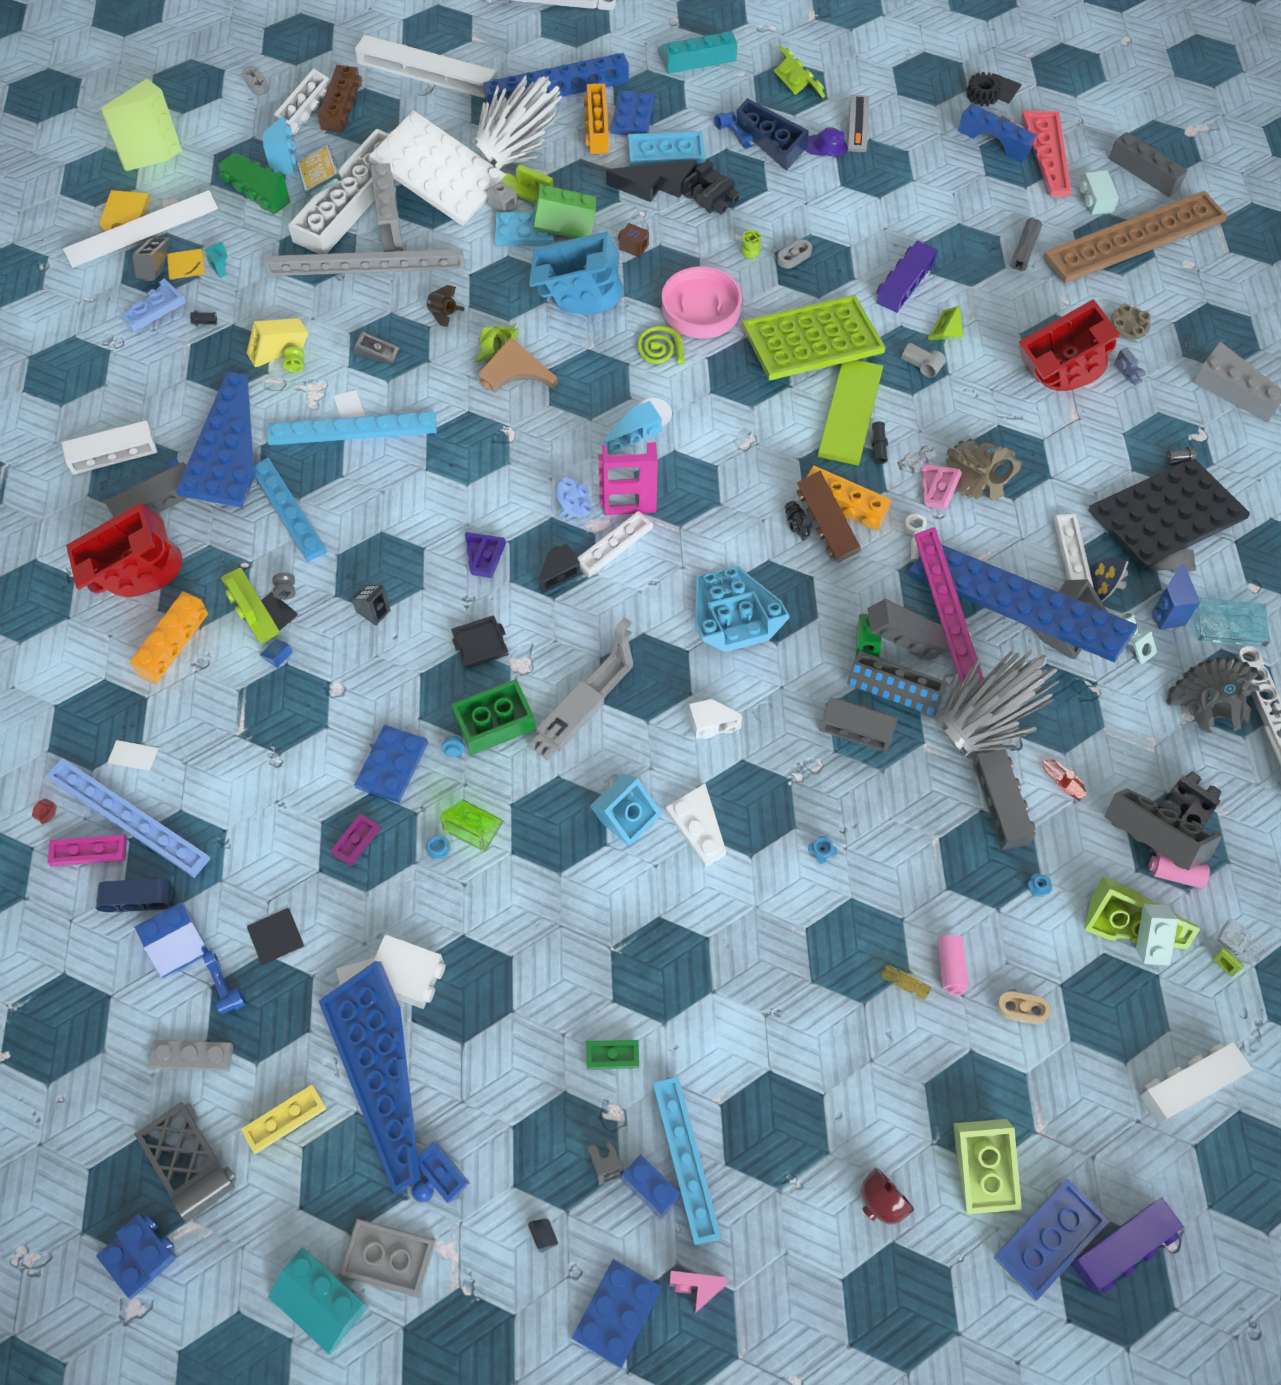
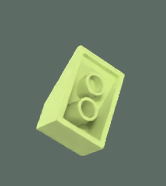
M1007 1119L953 1123L966 1213L976 1214L1022 1210L1015 1129Z

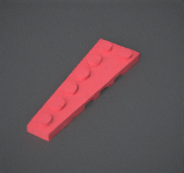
M1023 111L1021 119L1025 129L1036 134L1032 149L1050 197H1069L1071 187L1059 111Z

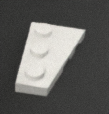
M706 784L701 785L665 807L666 813L705 867L726 855V849Z

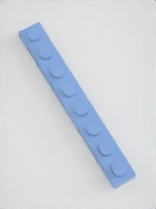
M62 758L46 775L51 782L193 878L197 876L210 860L207 854Z

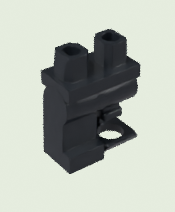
M706 160L697 167L696 172L685 179L682 185L683 195L686 198H696L697 204L706 208V211L710 214L715 210L722 215L728 208L726 201L728 200L731 204H735L739 201L740 193L734 189L735 182L717 172L713 168V163L709 160Z
M1191 771L1188 775H1183L1165 797L1168 800L1162 801L1157 808L1171 809L1179 813L1178 818L1181 814V808L1185 811L1181 820L1190 823L1192 821L1202 824V829L1221 802L1219 800L1221 790L1212 785L1207 790L1203 789L1198 785L1202 780L1201 777Z

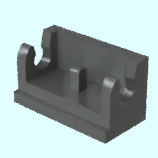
M607 1142V1149L610 1152L600 1157L599 1150L595 1144L587 1147L589 1160L599 1186L621 1178V1174L624 1172L623 1161H619L615 1148L610 1142Z

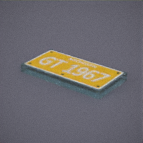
M329 144L296 162L303 189L308 198L342 179Z

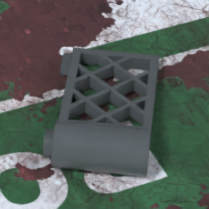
M181 1101L138 1131L135 1136L171 1196L176 1210L186 1222H189L234 1189L235 1185L233 1182L237 1178L229 1166L223 1168L194 1121L198 1115L190 1103L185 1105ZM182 1112L185 1117L182 1128L169 1127L172 1118ZM154 1130L162 1131L158 1145L148 1144L144 1137ZM168 1132L180 1133L176 1148L164 1146ZM186 1134L196 1135L197 1141L194 1150L182 1148ZM162 1151L174 1152L170 1167L160 1165L159 1160ZM180 1153L193 1154L189 1169L176 1168ZM198 1155L208 1156L212 1162L203 1171L194 1170ZM174 1173H186L185 1183L175 1190L171 1184Z

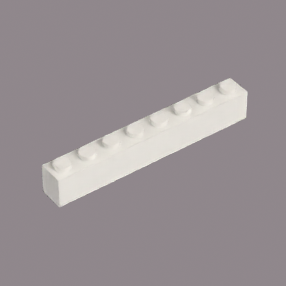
M364 35L355 47L358 64L485 98L483 82L497 79L496 70Z

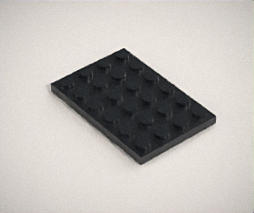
M1189 459L1090 505L1088 512L1142 569L1248 519L1250 512L1196 459Z

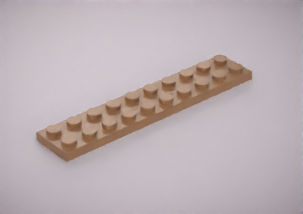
M1204 190L1044 252L1043 258L1065 284L1222 223L1228 215Z

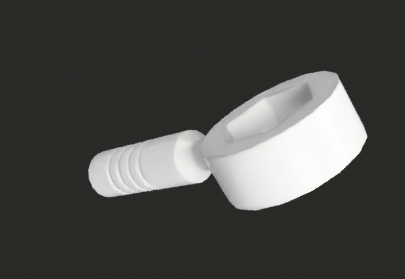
M920 514L909 515L904 524L905 531L913 536L911 539L912 563H915L920 556L914 534L925 531L927 526L925 517ZM916 521L922 527L914 528L909 523Z

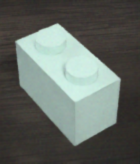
M1108 171L1085 173L1084 179L1080 183V192L1083 193L1086 206L1089 207L1091 214L1114 212L1119 196Z
M1143 904L1136 950L1144 964L1170 965L1178 919L1169 905Z

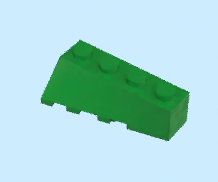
M236 152L218 164L220 177L225 183H229L236 191L242 192L249 200L255 201L264 210H268L273 215L291 203L282 172L274 173L273 168H263L261 163L257 161L252 163L250 158Z

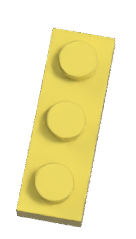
M310 1085L243 1127L241 1131L252 1152L256 1154L327 1108L315 1087Z

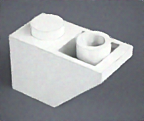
M713 699L689 704L688 715L696 739L711 738L715 734L723 732L733 733L741 728V714Z

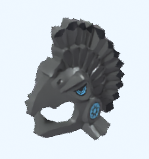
M1217 657L1214 660L1209 659L1205 663H1199L1196 668L1190 667L1189 672L1184 673V679L1177 680L1176 686L1169 689L1170 697H1168L1166 703L1169 706L1179 704L1188 706L1189 712L1195 716L1199 728L1206 733H1212L1210 726L1214 725L1215 718L1231 720L1233 729L1236 731L1241 728L1242 722L1249 724L1251 708L1246 703V696L1251 695L1252 691H1260L1259 686L1250 682L1259 675L1257 667H1251L1248 662H1241L1238 658L1231 659L1227 657L1222 659Z

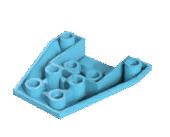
M739 566L696 577L695 627L702 641L724 652L769 641L789 619V613L782 601Z

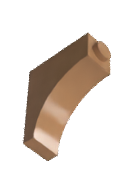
M510 338L478 373L481 386L487 391L491 389L494 393L507 383L522 379L539 381L551 389H554L558 384V378L513 338Z

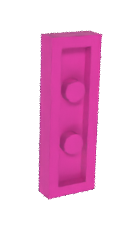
M125 835L50 840L47 863L50 866L125 861L127 838Z

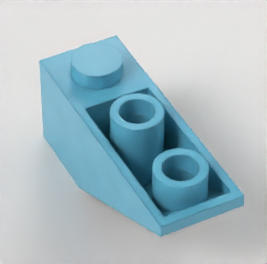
M650 401L631 408L604 439V445H607V454L617 452L623 447L636 444L642 439L655 436L661 432L662 418Z

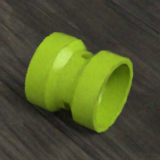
M748 230L742 235L741 254L746 258H756L760 254L761 234L758 231Z

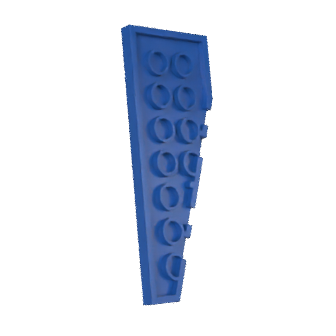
M227 371L176 490L178 496L243 508L255 477L248 376Z
M374 961L319 1000V1004L395 1194L401 1193L420 1180L401 1008L382 962Z

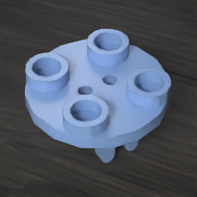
M564 477L556 485V495L563 507L560 510V516L566 514L567 519L573 516L582 518L592 511L588 496L589 489L586 485L579 484L568 477Z

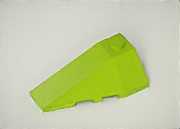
M1103 876L1091 896L1084 929L1107 940L1116 941V939L1130 940L1131 943H1137L1143 904H1159L1133 889ZM1175 914L1178 922L1173 948L1188 949L1199 932L1200 927Z

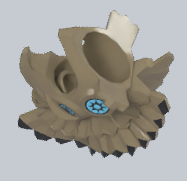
M971 438L966 442L959 441L958 445H954V449L948 448L946 453L949 456L946 459L948 467L960 469L962 473L955 488L956 492H960L962 496L966 495L968 498L974 497L976 500L982 497L983 489L989 491L990 500H998L1000 497H1004L1003 485L1020 471L1022 464L1021 461L1013 457L1015 456V451L1007 449V447H996L989 443H983L979 446ZM1006 459L1009 460L1010 467L1005 475L1000 476L994 473L995 469L1003 465Z

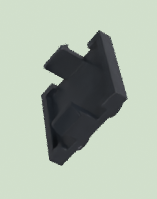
M494 615L451 629L454 637L452 639L456 651L459 650L465 669L509 655L503 636L506 635L501 623H497Z

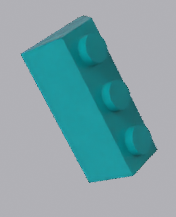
M303 1247L281 1271L268 1296L329 1355L369 1307Z

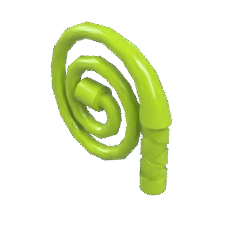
M653 326L643 331L639 336L637 349L641 357L648 363H664L671 358L674 352L673 342L668 337L655 334L645 340L644 351L653 358L663 356L666 352L665 345L659 343V341L651 342L654 339H661L668 343L670 347L669 352L662 359H651L646 356L642 350V339L653 331H663L672 335L676 346L677 363H685L684 341L675 329L668 326ZM649 343L651 345V350H659V348H662V351L659 353L651 352L648 347Z

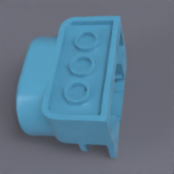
M606 231L534 248L529 281L530 287L538 286L537 290L541 297H551L554 304L565 312L598 314L611 309L620 300L623 293V285L618 276L620 255L609 232Z

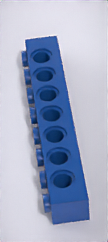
M616 53L614 55L483 82L485 101L489 103L490 108L497 85L499 87L497 100H499L504 88L506 89L504 98L508 100L525 75L527 84L524 92L532 82L535 83L540 77L546 78L549 76L548 81L551 84L546 88L547 91L545 93L549 94L558 86L560 94L557 97L587 92V84H605V87L628 83L629 63L624 53Z

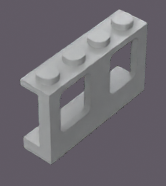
M390 163L371 165L378 225L381 227L383 251H404Z

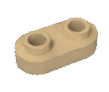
M1009 991L1002 994L997 1001V1010L1000 1015L1010 1020L1042 1024L1051 1013L1049 1003L1044 998ZM1006 1003L1011 1004L1014 1010H1008ZM1031 1009H1037L1039 1011V1015H1034Z

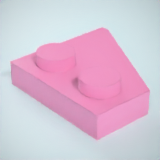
M922 464L921 470L923 471L924 478L922 482L925 490L924 503L927 507L946 510L962 475L960 469Z

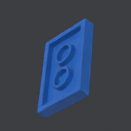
M619 90L611 125V134L628 136V134L648 133L655 94Z
M384 725L354 784L355 788L400 803L428 745V740Z
M613 1259L572 1340L622 1369L662 1287Z

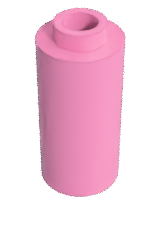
M1159 854L1152 856L1149 862V870L1152 871V876L1201 889H1204L1208 882L1209 865L1200 864L1188 871L1177 867L1174 861Z
M960 935L941 936L937 941L943 990L948 991L950 995L963 994L964 990L969 988L963 937Z

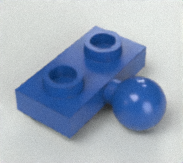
M432 1142L418 1156L419 1169L427 1177V1180H420L414 1184L412 1196L417 1202L425 1203L432 1198L433 1188L435 1187L446 1203H451L470 1182L437 1142Z

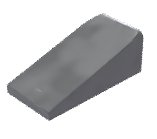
M362 331L354 346L353 354L393 364L400 348Z

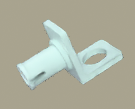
M1124 612L1119 616L1136 624L1133 612ZM1137 627L1128 644L1134 646L1138 662L1143 664L1153 657L1157 650L1152 632ZM1148 643L1149 651L1146 655H1143L1142 648Z

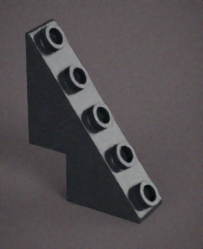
M689 160L607 169L606 185L648 202L654 199L659 190L680 198L683 194V181L696 172L697 161Z

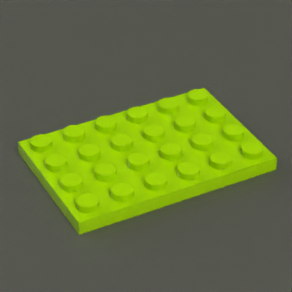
M856 295L742 321V328L769 381L885 353V345Z

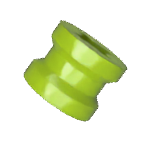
M298 347L286 348L284 350V369L291 373L301 372L304 369V351Z

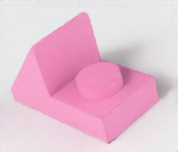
M671 1271L669 1286L675 1287V1292L691 1293L692 1289H697L695 1313L727 1284V1277Z

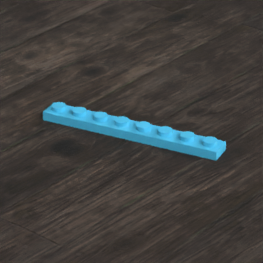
M435 411L267 424L268 445L437 433Z

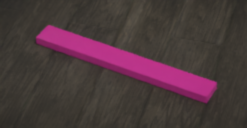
M933 527L914 534L961 683V681L964 682L971 667L973 668L977 655L937 529ZM980 667L977 673H979V679L982 682L984 677Z

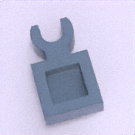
M1127 347L1121 349L1114 363L1117 369L1125 377L1130 376V380L1134 385L1142 383L1141 377L1145 376L1146 373L1137 366L1139 361Z

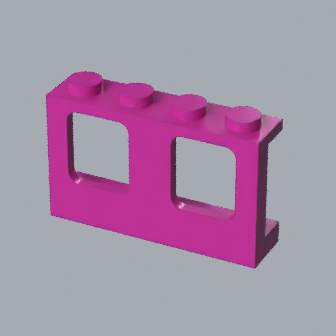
M656 442L647 443V454L607 456V445H602V454L598 455L600 507H604L605 515L635 514L637 511L640 513L656 512L658 467ZM611 468H639V478L608 479V470ZM639 494L638 504L609 506L610 495Z

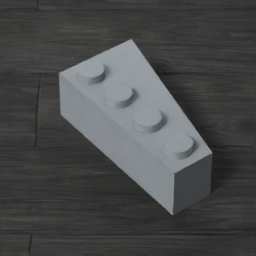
M1219 342L1202 365L1194 381V384L1267 422L1281 403V388L1222 342Z

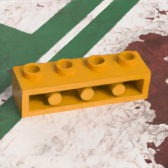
M587 84V95H584V107H588L584 108L585 120H588L585 121V133H589L586 134V146H590V154L609 153V134L605 84Z
M812 467L807 477L821 470L847 519L855 520L868 528L879 530L889 513L892 499L819 467Z
M182 591L129 661L138 676L152 683H158L208 615L201 599Z

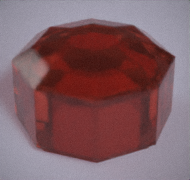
M47 798L43 799L33 808L32 817L41 824H45L55 816L57 806Z

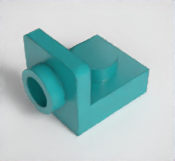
M219 242L204 249L208 264L219 278L227 275L224 267L226 266L225 259L227 258L224 244Z

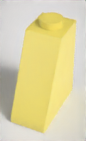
M299 318L254 321L247 349V355L254 367H259L284 356V350L288 347L303 348L308 337L307 328Z

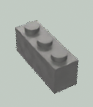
M830 697L820 731L887 753L898 718L892 717L888 713L870 710L863 705L857 706L848 703L841 698L835 699Z

